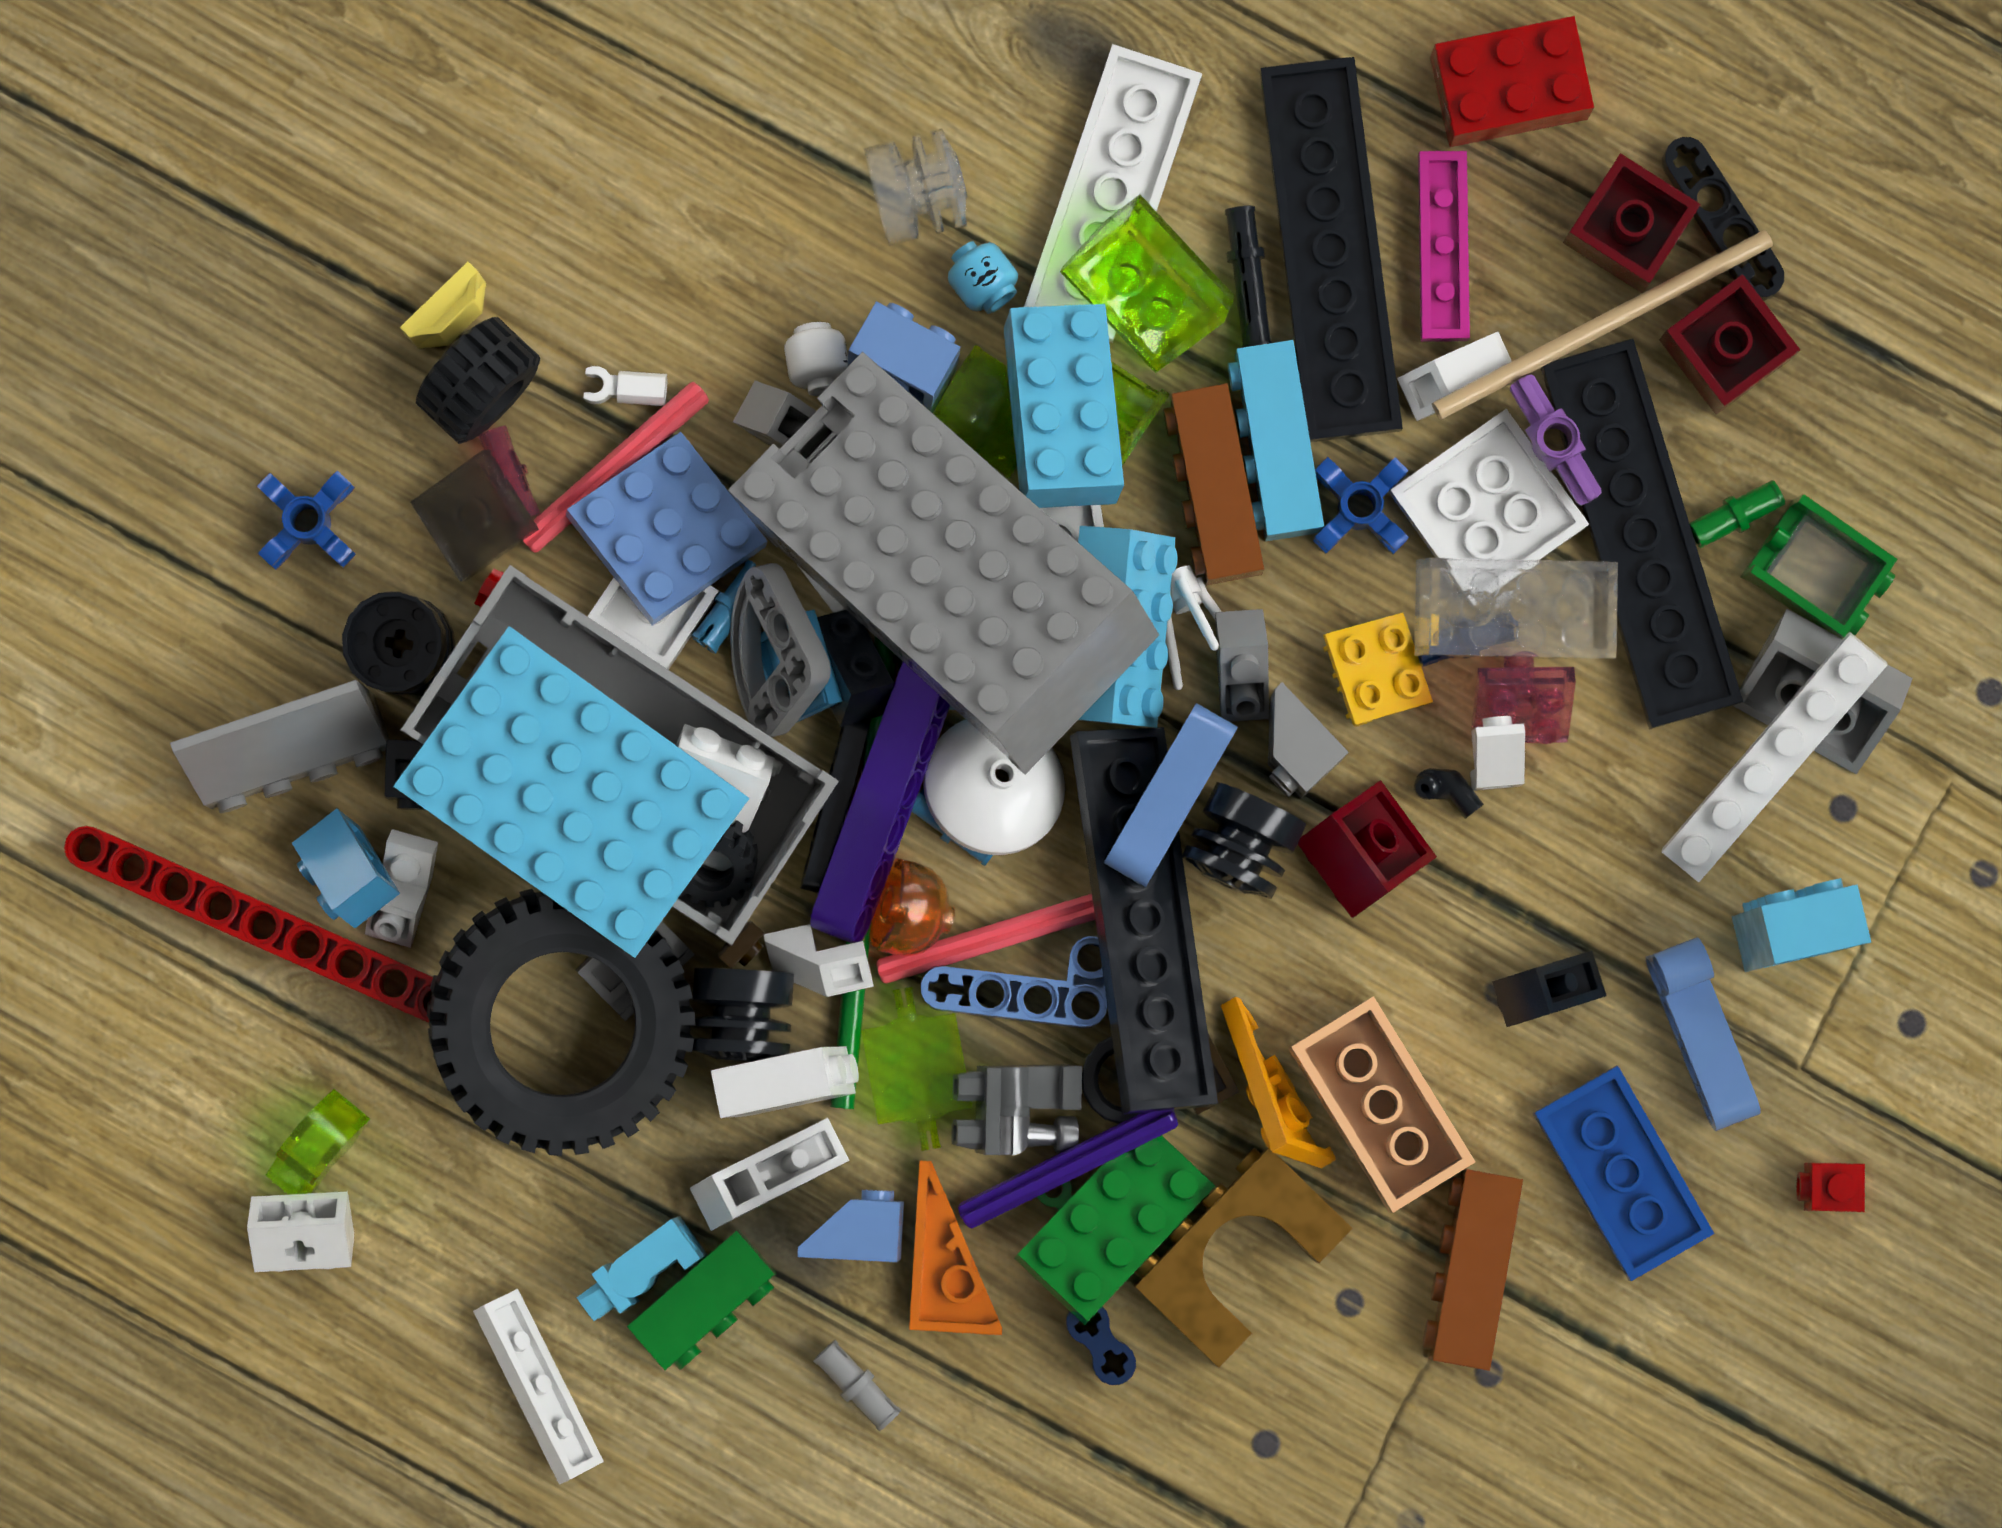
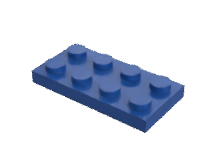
M1619 1066L1609 1069L1533 1113L1628 1281L1635 1280L1715 1234Z

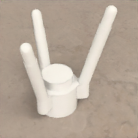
M1191 566L1179 567L1172 573L1170 596L1173 601V609L1176 614L1191 611L1210 649L1216 651L1219 648V643L1199 605L1203 603L1214 619L1215 612L1222 611L1208 593L1202 578H1196ZM1170 617L1167 621L1165 643L1168 648V662L1173 686L1176 690H1181L1183 687L1172 618Z

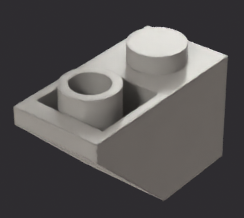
M1263 609L1215 612L1216 640L1219 643L1216 657L1221 717L1229 722L1269 719L1268 640Z

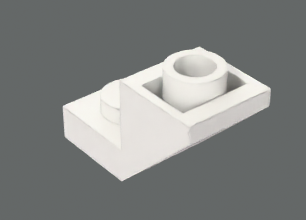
M1495 332L1434 359L1397 379L1416 421H1419L1435 413L1432 407L1433 402L1512 361L1499 332Z
M1511 716L1483 718V727H1476L1471 731L1475 769L1470 772L1471 788L1477 791L1522 786L1525 773L1524 723L1512 724Z
M394 829L391 830L386 842L383 866L400 894L367 919L365 935L411 948L432 880L438 842Z
M811 924L764 934L772 971L794 974V983L825 997L874 987L863 941L817 951Z

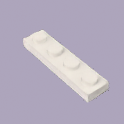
M516 1289L474 1310L473 1312L559 1485L604 1462L519 1290Z

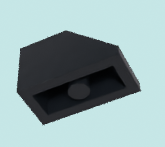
M1593 951L1492 981L1497 996V1003L1503 1014L1506 1027L1607 996Z

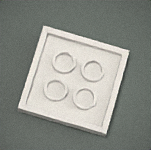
M1507 409L1389 491V494L1471 608L1589 525L1552 471L1549 472L1544 462L1536 457L1531 442Z

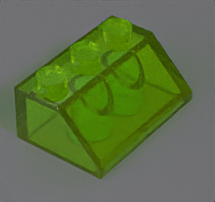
M1140 194L1106 219L1060 270V273L1090 304L1106 305L1107 322L1155 373L1222 325L1235 297Z

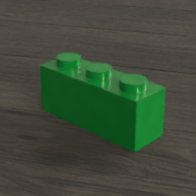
M737 1230L631 1322L627 1328L664 1370H667L673 1364L681 1370L702 1352L696 1345L709 1332L717 1339L738 1320L732 1312L742 1303L748 1300L754 1306L775 1288L769 1280L777 1273L741 1231Z

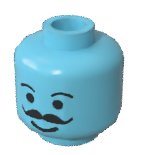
M974 241L963 245L952 255L951 259L955 264L948 273V282L970 310L976 312L985 310L988 314L993 313L1008 303L1017 293L1014 286L1018 280V272L996 244L988 242L977 246Z

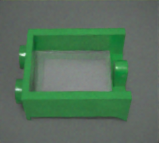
M1802 494L1791 501L1740 577L1755 584L1801 617L1842 639L1849 632L1855 636L1869 617V613L1864 610L1873 595L1880 598L1887 591L1896 576L1890 570L1898 559Z

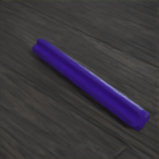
M1174 1110L1140 1113L961 1202L958 1205L961 1219L969 1228H975L1175 1129L1178 1126Z

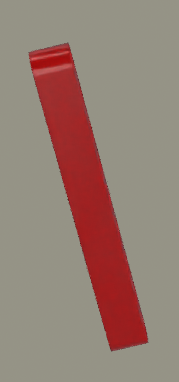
M90 826L78 827L71 831L66 838L64 845L65 855L74 866L429 1023L427 1002L432 994L430 987L433 976L100 829ZM95 836L100 841V854L93 861L85 862L80 856V845L84 839ZM139 855L144 861V873L137 880L128 881L123 874L124 863L131 856ZM182 874L188 881V891L183 898L173 901L167 895V883L173 876ZM225 893L232 901V909L226 918L216 920L210 913V903L214 897ZM263 913H270L276 922L274 933L267 939H259L253 930L254 921ZM313 932L319 938L320 947L316 955L304 959L297 952V942L303 934ZM356 951L363 958V970L356 977L347 978L341 972V959L347 953ZM399 970L407 978V989L399 997L392 998L384 990V980L389 973Z

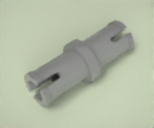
M834 1340L819 1353L813 1362L816 1365L818 1364L843 1391L840 1396L846 1402L852 1400L876 1426V1429L881 1431L901 1412V1409L872 1381L874 1375L868 1369L863 1371L838 1345L839 1343Z

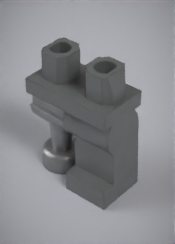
M1073 1064L977 1066V1071L953 1075V1099L956 1101H976V1119H953L951 1136L953 1145L975 1149L976 1153L983 1155L1021 1154L1027 1147L1053 1145L1055 1152L1060 1154L1078 1145L1079 1127L1075 1116H1059L1055 1119L1053 1125L1030 1123V1108L1081 1110L1082 1066Z

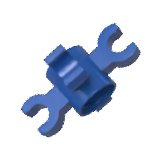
M1327 457L1315 469L1316 479L1339 499L1338 515L1314 537L1313 542L1327 554L1351 529L1364 530L1368 528L1381 544L1394 554L1409 537L1382 512L1384 506L1383 497L1406 476L1409 470L1395 457L1370 483L1365 481L1353 483ZM1357 494L1367 496L1373 504V513L1367 517L1353 515L1348 508V499Z
M336 471L326 481L313 498L309 496L295 497L271 473L257 485L283 511L282 523L284 528L258 552L275 570L288 559L300 543L307 545L318 544L343 568L356 555L330 530L331 518L329 513L355 489L339 471ZM305 509L316 510L318 513L317 525L308 532L297 531L295 526L297 515Z

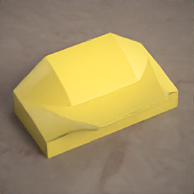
M467 262L400 329L418 349L449 346L482 314L486 282L480 273Z

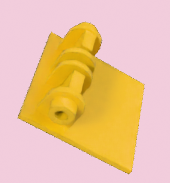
M1403 612L1323 635L1326 643L1323 650L1329 654L1333 669L1335 670L1332 677L1333 679H1338L1340 686L1336 689L1338 693L1342 692L1348 714L1345 715L1346 719H1351L1354 727L1370 723L1374 719L1433 703Z

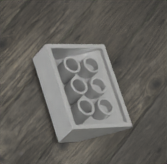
M354 680L171 742L170 745L203 805L210 809L218 807L219 813H226L246 806L245 798L263 792L265 798L274 797L292 790L291 782L309 776L311 783L318 782L337 775V766L354 761L356 767H361L382 760L383 755L381 751L386 750V742L390 739L375 694L360 682Z

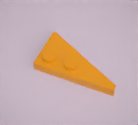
M1234 997L1222 1004L1221 1008L1248 1083L1246 1087L1247 1096L1258 1111L1263 1126L1261 1128V1136L1266 1146L1273 1153L1321 1169L1334 1162L1336 1157L1330 1146L1325 1149L1317 1146L1306 1129L1310 1119L1313 1117L1298 1097L1294 1085L1276 1055L1265 1060L1259 1050L1253 1035V1031L1259 1027L1251 1013L1244 1006L1241 998Z

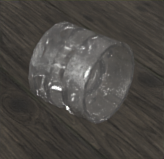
M943 129L931 131L935 153L927 155L920 135L912 136L913 158L903 160L899 148L894 141L864 148L878 211L889 246L918 239V216L928 215L936 233L944 232L940 210L949 208L955 229L967 226L966 187L957 154L947 141Z

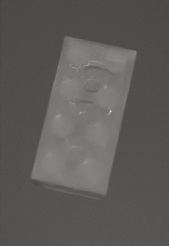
M1425 558L1416 560L1415 656L1615 659L1617 650L1618 562Z

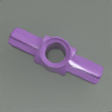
M1530 374L1520 378L1510 386V392L1531 425L1525 431L1532 442L1534 454L1540 461L1544 462L1549 472L1557 469L1578 505L1581 506L1591 502L1602 493V490L1581 456L1586 451V448L1580 439L1577 425L1566 416L1562 408L1554 410L1535 376ZM1548 429L1561 430L1568 440L1567 449L1563 451L1549 449L1543 439L1544 432Z

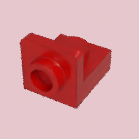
M1804 1163V1172H1798L1796 1179V1196L1798 1201H1804V1211L1865 1212V1164Z

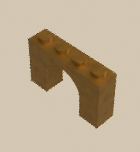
M1268 1147L1261 1154L1253 1148L1234 1168L1241 1175L1228 1188L1222 1183L1218 1184L1201 1202L1207 1210L1194 1223L1187 1217L1168 1236L1173 1245L1160 1258L1153 1252L1134 1272L1140 1278L1134 1287L1218 1368L1252 1333L1212 1294L1205 1281L1203 1255L1206 1245L1214 1232L1226 1222L1238 1217H1262L1278 1225L1316 1263H1320L1353 1229Z

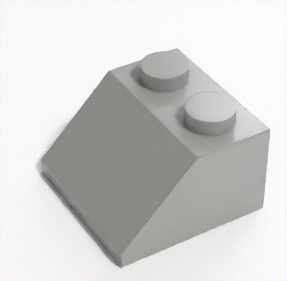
M1282 682L1270 696L1268 765L1273 771L1269 778L1287 797L1294 792L1302 799L1349 752Z

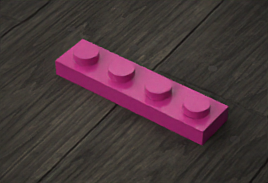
M1419 151L1421 342L1469 341L1467 151Z

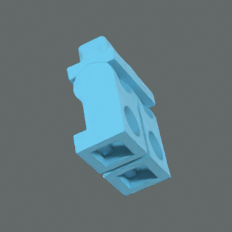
M680 1216L672 1218L616 1259L614 1263L611 1262L603 1265L593 1272L592 1276L597 1283L576 1298L593 1321L600 1319L614 1308L619 1313H623L640 1302L637 1296L651 1290L656 1284L659 1274L678 1261L686 1270L697 1264L708 1254Z

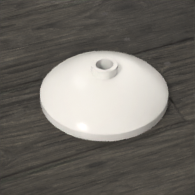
M966 719L948 729L937 741L923 779L926 803L938 826L947 836L961 846L988 855L1017 853L1040 841L1058 819L1065 796L1064 774L1053 748L1024 775L1011 763L1005 754ZM1002 769L1006 771L1009 781H999L995 776V770Z

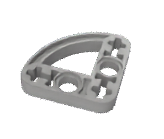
M777 563L750 568L740 583L732 610L730 630L732 666L736 687L748 722L770 737L784 735L791 730L826 686L831 673L830 661L783 568ZM761 625L780 660L779 665L767 680H765L762 665Z

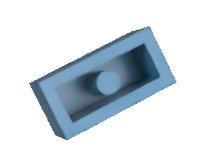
M338 808L292 842L301 858L297 863L298 869L311 885H317L321 892L317 897V901L325 913L333 920L340 917L356 928L400 894L361 827Z

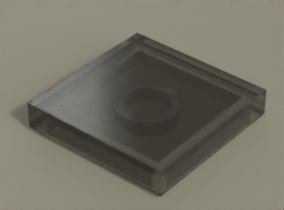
M489 449L482 450L410 502L460 582L469 580L539 530Z

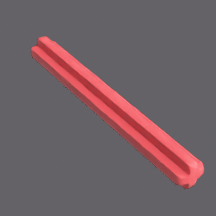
M695 382L689 383L521 530L519 534L520 539L532 552H539L571 524L566 517V511L569 507L659 447L708 404L707 394Z
M1092 894L880 958L876 961L880 980L888 984L927 972L935 967L950 965L1095 920Z

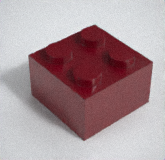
M1620 153L1563 243L1640 293H1643L1701 204Z
M1743 274L1667 329L1659 339L1716 415L1789 362L1800 351V348Z

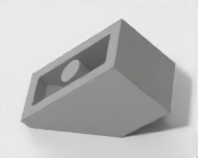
M755 380L733 423L770 446L775 444L780 449L816 410L789 392Z

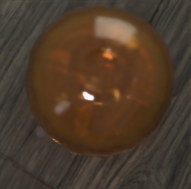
M895 858L884 886L887 890L883 897L882 905H877L872 919L870 942L873 947H877L876 950L894 955L913 956L924 953L938 941L941 933H949L955 917V908L949 905V893L942 877L933 869L917 862Z

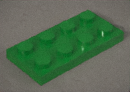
M1161 1135L1104 1163L1014 1259L1085 1325L1211 1192L1215 1185Z

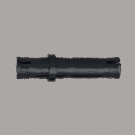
M1251 205L1237 206L1225 210L1231 251H1228L1226 254L1227 262L1233 264L1243 343L1242 348L1272 343L1261 260L1265 258V252L1263 247H1259L1255 219L1256 209L1255 206Z

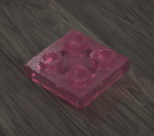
M1519 651L1505 657L1504 668H1478L1471 731L1476 727H1483V718L1511 716L1512 724L1524 723L1525 743H1568L1576 685L1574 667H1534L1533 656L1527 652Z

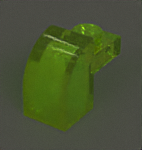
M333 1089L304 1117L275 1154L277 1158L265 1176L288 1195L314 1193L330 1168L351 1149L370 1121V1118Z

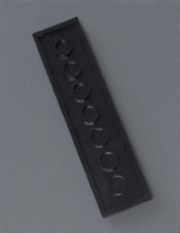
M1346 57L1260 68L1295 352L1310 442L1400 432L1403 427L1355 58Z
M1634 339L1559 359L1541 367L1551 405L1555 411L1562 408L1566 416L1577 425L1580 439L1586 448V451L1581 456L1602 490V493L1596 499L1582 505L1585 518L1589 523L1588 528L1649 730L1742 703L1741 692ZM1559 430L1564 448L1567 449V437Z
M1164 727L1077 731L1070 735L1122 1114L1211 1107L1218 1104L1184 863L1181 857L1182 849L1179 831L1146 887L1104 864L1168 752Z

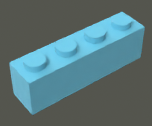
M1288 340L1237 348L1235 362L1228 363V373L1231 390H1240L1243 408L1236 409L1235 414L1239 437H1248L1251 455L1243 456L1247 484H1256L1258 502L1251 503L1257 531L1263 530L1265 542L1317 534L1324 528L1294 341Z

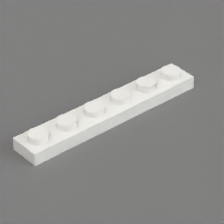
M1849 632L1662 848V853L1697 882H1700L1888 666L1887 662Z

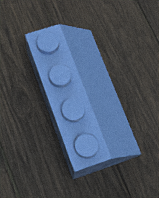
M862 1190L861 1199H851L798 1247L797 1257L898 1262L901 1259L904 1201H894V1191Z

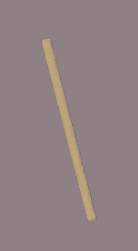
M1763 230L1433 402L1434 412L1440 420L1773 247L1771 237L1766 230Z

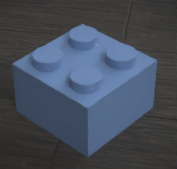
M876 301L848 350V366L864 352L933 413L958 369L961 347L955 344L956 338L946 330L934 325L927 329L912 321L914 318L913 314L895 303H889L886 307Z

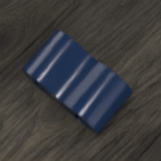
M1102 1306L1098 1311L1101 1316L1096 1322L1098 1331L1092 1335L1086 1329L1078 1332L1074 1326L1078 1324L1079 1320L1068 1311L1066 1315L1068 1332L1076 1341L1084 1344L1090 1350L1092 1367L1096 1376L1102 1382L1109 1385H1120L1127 1382L1133 1376L1136 1369V1358L1133 1351L1125 1343L1117 1340L1112 1335L1110 1319L1105 1308ZM1112 1350L1116 1355L1122 1352L1126 1354L1127 1359L1122 1362V1367L1125 1370L1122 1374L1116 1375L1112 1370L1106 1373L1102 1371L1101 1366L1106 1363L1103 1355L1106 1351Z

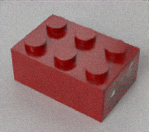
M1575 16L1437 43L1434 45L1430 60L1449 147L1588 120L1594 109Z

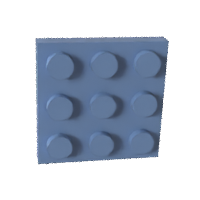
M679 432L569 507L566 511V517L652 626L764 549L767 544L763 534L682 432Z

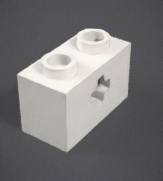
M348 1191L251 1197L247 1232L254 1272L351 1267L354 1229Z

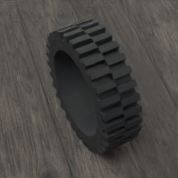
M533 889L519 892V898L509 901L505 897L495 902L496 908L485 914L481 911L472 918L474 924L466 932L461 929L453 938L455 945L451 951L445 950L439 961L441 969L438 976H433L430 987L432 999L431 1002L428 1001L427 1006L430 1027L427 1029L429 1042L434 1054L433 1057L440 1075L457 1105L464 1113L467 1112L472 1117L474 1123L482 1130L486 1131V1129L492 1131L496 1139L508 1145L510 1141L516 1142L521 1150L535 1153L536 1148H543L548 1155L562 1156V1149H573L575 1155L589 1153L588 1146L597 1143L601 1145L602 1149L615 1145L613 1137L624 1132L629 1138L637 1133L639 1129L636 1124L644 1117L651 1122L660 1113L656 1107L663 1098L670 1101L676 1092L675 1087L672 1085L676 1077H684L688 1067L684 1057L686 1051L692 1052L694 1038L690 1034V1025H695V1011L690 1007L689 1000L693 998L690 985L684 978V970L679 960L657 930L653 932L636 958H634L544 893H535ZM557 952L583 954L611 968L625 984L631 996L635 1013V1029L632 1044L619 1068L599 1085L589 1090L569 1095L542 1093L516 1080L499 1061L492 1044L490 1032L493 1004L505 981L513 972L530 960Z

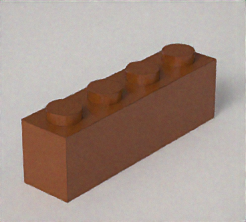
M1228 383L1173 393L1170 398L1171 407L1163 408L1168 436H1177L1180 453L1172 455L1177 483L1186 481L1189 500L1181 501L1186 529L1195 528L1198 546L1190 547L1195 575L1204 574L1206 586L1262 575L1264 571L1263 559Z
M1470 1169L1462 1170L1460 1178L1452 1177L1448 1194V1205L1455 1206L1452 1225L1444 1224L1439 1246V1253L1447 1254L1444 1273H1435L1431 1291V1300L1438 1302L1435 1321L1427 1320L1423 1336L1422 1348L1430 1349L1428 1359L1490 1371L1523 1179Z

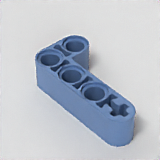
M1195 704L1104 864L1142 886H1147L1238 728L1236 725L1203 706Z
M1086 936L1078 940L1072 947L1066 981L941 966L929 970L921 983V994L925 1002L931 1008L945 1012L1076 1028H1091L1104 1018L1107 1010L1102 968L1095 972H1088L1082 969L1077 961V955L1081 948L1087 945L1099 947L1098 937ZM945 975L948 976L950 985L964 987L962 978H973L969 988L970 1006L959 1005L962 995L947 994L945 1002H938L936 993L928 989L930 983H938L939 976ZM986 981L997 982L1004 991L1003 1001L994 1008L983 1007L976 998L977 988ZM1033 987L1045 988L1051 995V1006L1042 1014L1032 1013L1024 1005V995ZM1087 992L1097 998L1099 1011L1095 1017L1083 1020L1074 1015L1071 1003L1076 995Z
M1696 937L1646 956V963L1704 1112L1713 1130L1718 1131L1759 1115L1761 1110L1757 1096L1710 979L1714 978V971L1701 940Z

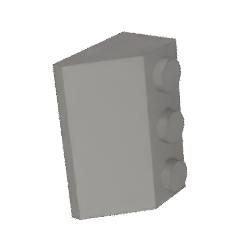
M1786 609L1765 641L1739 688L1743 702L1733 706L1769 726L1843 639ZM1888 665L1814 751L1857 775L1900 712L1913 678Z

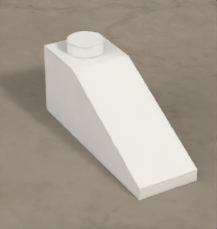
M826 1118L707 1177L690 1187V1190L712 1231L850 1160L829 1119Z

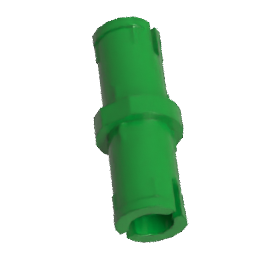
M1771 480L1738 498L1731 495L1723 500L1722 506L1690 522L1695 544L1698 548L1717 541L1736 530L1742 533L1750 529L1749 524L1784 506L1785 499L1776 482Z

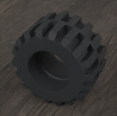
M499 317L489 318L467 331L436 362L419 388L416 404L458 444L467 442L485 432L516 402L534 378L540 363V357Z

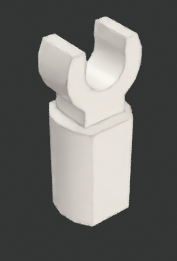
M599 366L586 368L585 374L587 377L600 378L604 384L601 391L597 393L584 392L583 398L590 404H601L609 398H617V403L655 406H664L666 404L667 374L619 371L618 375H610L606 369Z

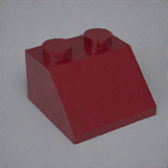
M1381 780L1332 813L1300 837L1298 842L1299 847L1306 855L1310 864L1315 867L1334 893L1337 901L1345 908L1352 919L1437 857Z

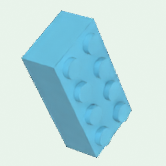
M1087 304L1010 308L1003 329L1019 490L1039 508L1116 504L1124 487L1106 305Z
M1080 526L1078 543L1134 592L1159 636L1079 720L1157 728L1158 717L1162 712L1164 703L1161 683L1163 669L1168 660V648L1165 642L1167 621L1170 619L1173 611L1170 591L1172 573L1176 569L1178 559L1175 549L1176 537L1132 529Z
M1842 878L1814 884L1794 892V889L1757 898L1756 900L1743 903L1744 912L1732 916L1745 972L1871 943L1858 884L1843 887Z

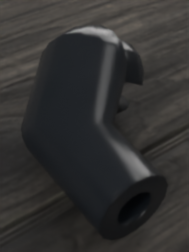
M1429 768L1420 772L1415 780L1414 790L1420 798L1424 800H1451L1465 819L1484 805L1461 773L1456 770Z

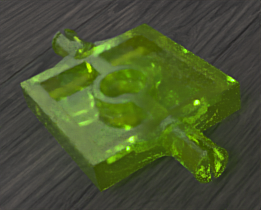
M913 987L904 988L907 1007H904L901 989L892 990L898 1018L885 1026L861 1030L878 1125L898 1121L917 1123L921 1151L930 1150L927 1131H930L932 1148H941L936 1119H939L948 1112L973 1107L971 1101H956L953 1099L952 1094L953 1075L966 1072L956 1013L935 1017L917 1015L912 991Z

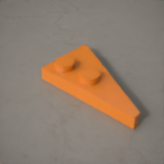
M919 1161L909 1330L1002 1335L1001 1323L932 1161Z

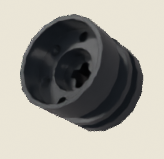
M399 591L378 593L360 602L348 616L342 634L343 656L351 672L366 686L398 695L418 694L427 690L455 649L454 631L446 615L432 602ZM405 632L406 639L413 641L412 650H404L401 657V651L393 648V643L395 639H402Z
M1216 782L1203 812L1220 826L1217 832L1195 828L1192 836L1209 846V849L1204 851L1187 845L1181 857L1193 864L1202 872L1203 876L1241 894H1254L1272 899L1277 887L1260 877L1259 874L1263 871L1273 876H1283L1285 869L1269 858L1268 855L1271 849L1292 854L1306 827V823L1261 798L1227 784Z
M695 968L693 1001L711 1005L714 1008L712 1016L695 1018V1025H691V1027L712 1029V1039L694 1038L692 1051L703 1053L717 1060L748 1062L789 1054L790 1044L769 1042V1032H791V1024L770 1019V1009L792 1006L794 974L745 969Z

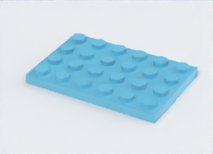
M510 626L393 786L634 958H636L749 800V797Z

